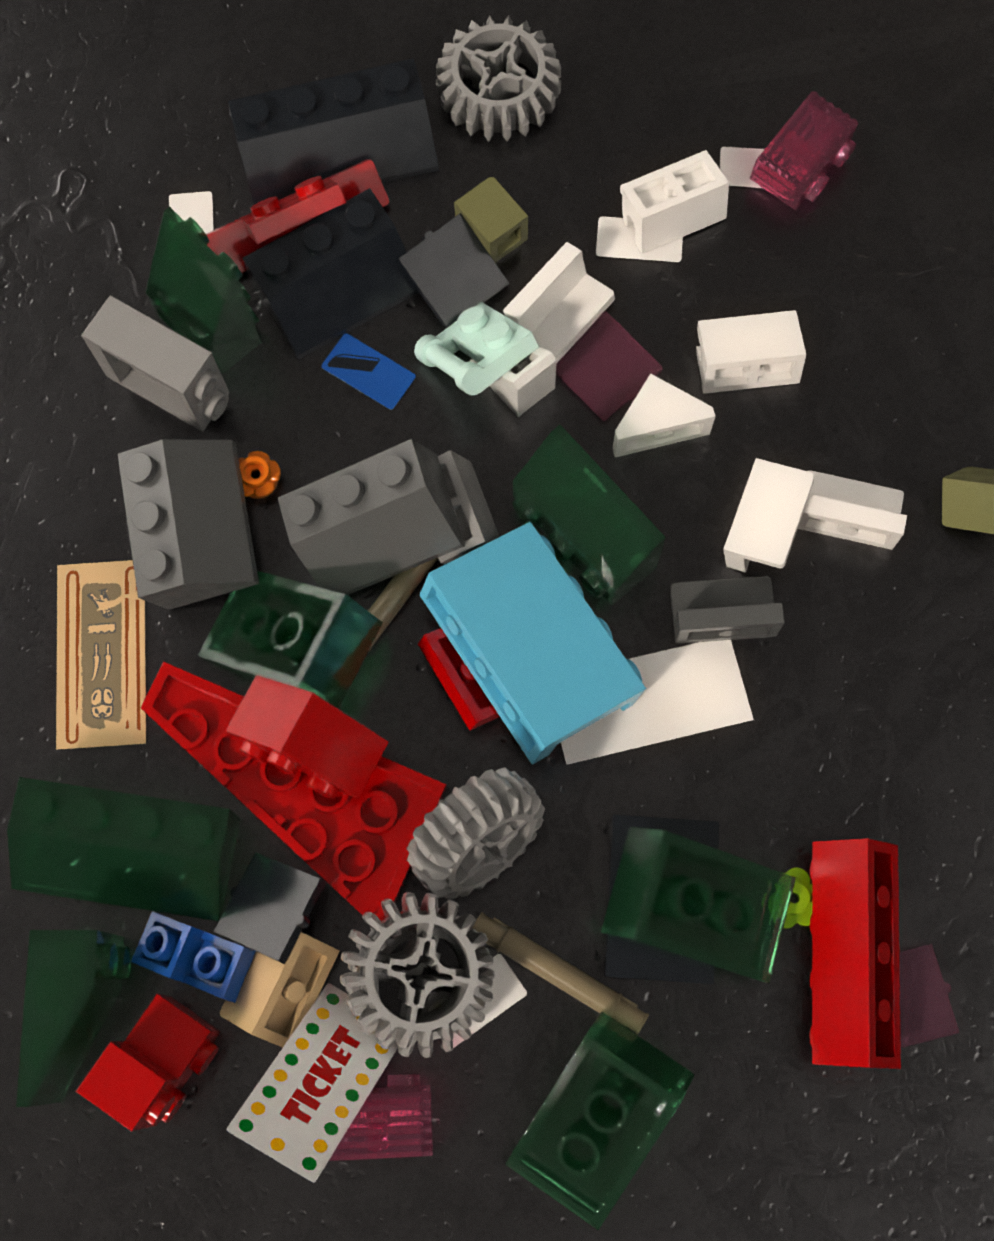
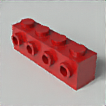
M868 838L812 842V861L810 864V877L812 880V915L810 918V931L812 934V970L810 973V987L812 990V1026L810 1029L812 1064L901 1069L898 845Z

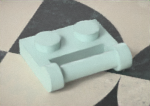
M480 302L478 305L463 311L457 321L437 336L430 334L421 337L415 345L414 353L416 358L426 366L438 367L454 378L456 386L469 395H477L538 349L539 346L531 331ZM460 350L478 363L472 361L464 362L455 356L454 353Z

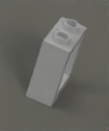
M111 295L107 298L81 335L105 375L203 432L211 420L215 421L223 414L227 407L228 395L230 393L212 352Z

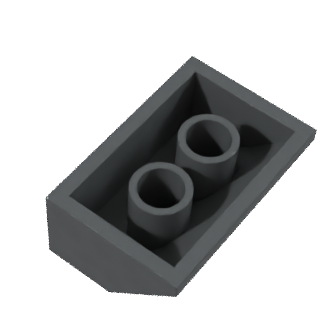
M162 439L118 453L138 598L171 610L259 584L236 442L233 440Z
M413 439L278 497L290 545L329 601L337 600L465 547L437 453Z

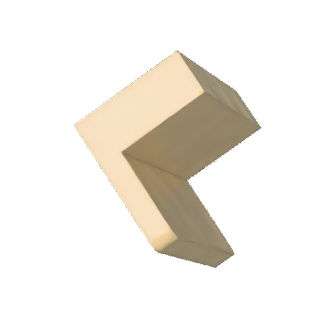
M301 932L285 964L255 952L236 1002L225 1000L220 1010V1016L251 1035L283 1048L318 998L340 950Z

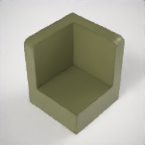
M494 177L487 178L454 202L455 217L461 213L495 263L528 240V215Z
M965 467L943 477L942 524L945 527L994 534V469Z

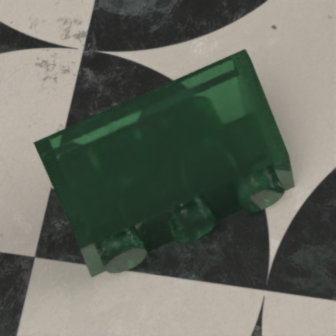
M561 425L557 426L513 480V498L515 500L512 502V505L526 523L531 521L534 524L536 522L548 535L546 538L552 544L555 555L561 561L565 562L567 559H570L581 571L579 579L591 595L597 599L603 596L611 605H614L657 568L666 537Z

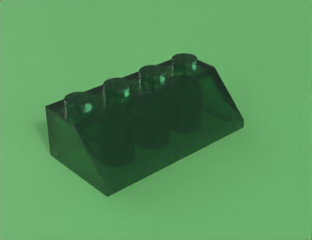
M19 777L7 828L11 889L219 922L222 916L241 817L227 808Z

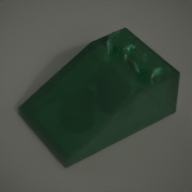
M257 571L259 584L230 593L197 656L250 681H253L256 675L313 692L340 709L383 622L346 594Z
M630 827L601 932L661 952L761 982L770 983L796 877L666 830Z
M30 930L16 1107H32L61 1102L121 992L122 979H128L131 952L129 946H124L123 936L99 930Z
M601 1012L584 1036L505 1165L592 1227L599 1230L683 1101L695 1074L604 1012Z

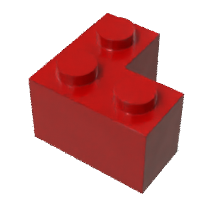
M256 675L225 730L243 741L239 748V751L265 765L270 763L293 776L297 774L298 770H301L309 775L306 782L308 787L331 799L335 798L338 791L359 799L389 743L315 693Z
M156 994L125 1041H110L76 1092L131 1132L155 1127L161 1120L167 1124L175 1116L186 1099L187 1095L181 1089L192 1073L195 1072L197 1075H201L215 1057L219 1047L213 1042L221 1031L170 995Z

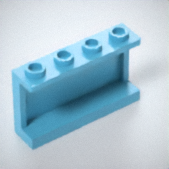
M531 521L428 573L420 592V597L532 765L549 756L556 745L619 708L622 711L630 708L647 689L642 683V677L637 666L631 660L624 657L613 641L612 632L607 623L594 614L584 599L580 584L575 578L567 575L556 559L552 544L545 536L537 532Z

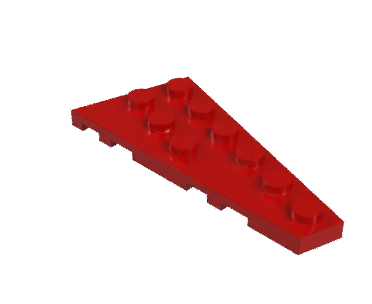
M163 661L140 708L359 913L363 915L366 911H370L381 921L384 920L386 916L382 910L381 901L389 898L396 903L412 868L407 861L409 855L407 847L410 841L414 839L413 832L415 828L425 822V814L432 812L439 805V800H442L447 785L381 756L359 799L339 791L335 798L331 799L308 787L306 782L309 775L301 770H298L297 774L293 776L270 763L265 765L239 751L243 741L225 730L244 696Z

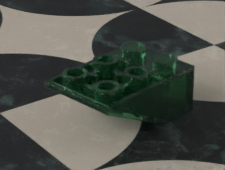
M168 207L163 212L145 293L155 313L171 330L212 352L223 375L261 343L255 327L259 319L247 304L251 297L238 281L243 275L235 262L225 252L216 255L207 246L210 242L209 238L194 219L189 217L183 221L171 207Z

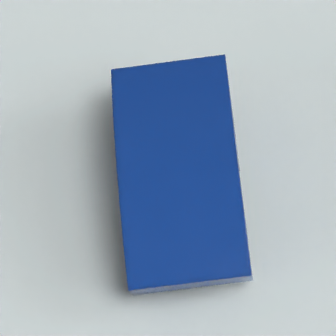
M152 911L131 962L235 1003L256 951Z

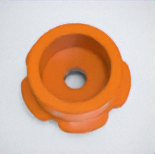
M252 451L248 453L246 458H239L245 497L262 499L272 494L281 477V469L277 461L270 460L269 455L262 451ZM253 471L260 472L258 478L251 477Z

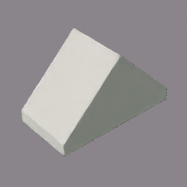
M539 347L492 383L490 387L510 410L519 417L555 389L557 360L551 351ZM471 359V360L469 361V362L472 361V362H474V363H478V362L475 361L474 359Z
M650 373L615 430L612 448L614 456L620 457L710 435L715 419L713 407Z

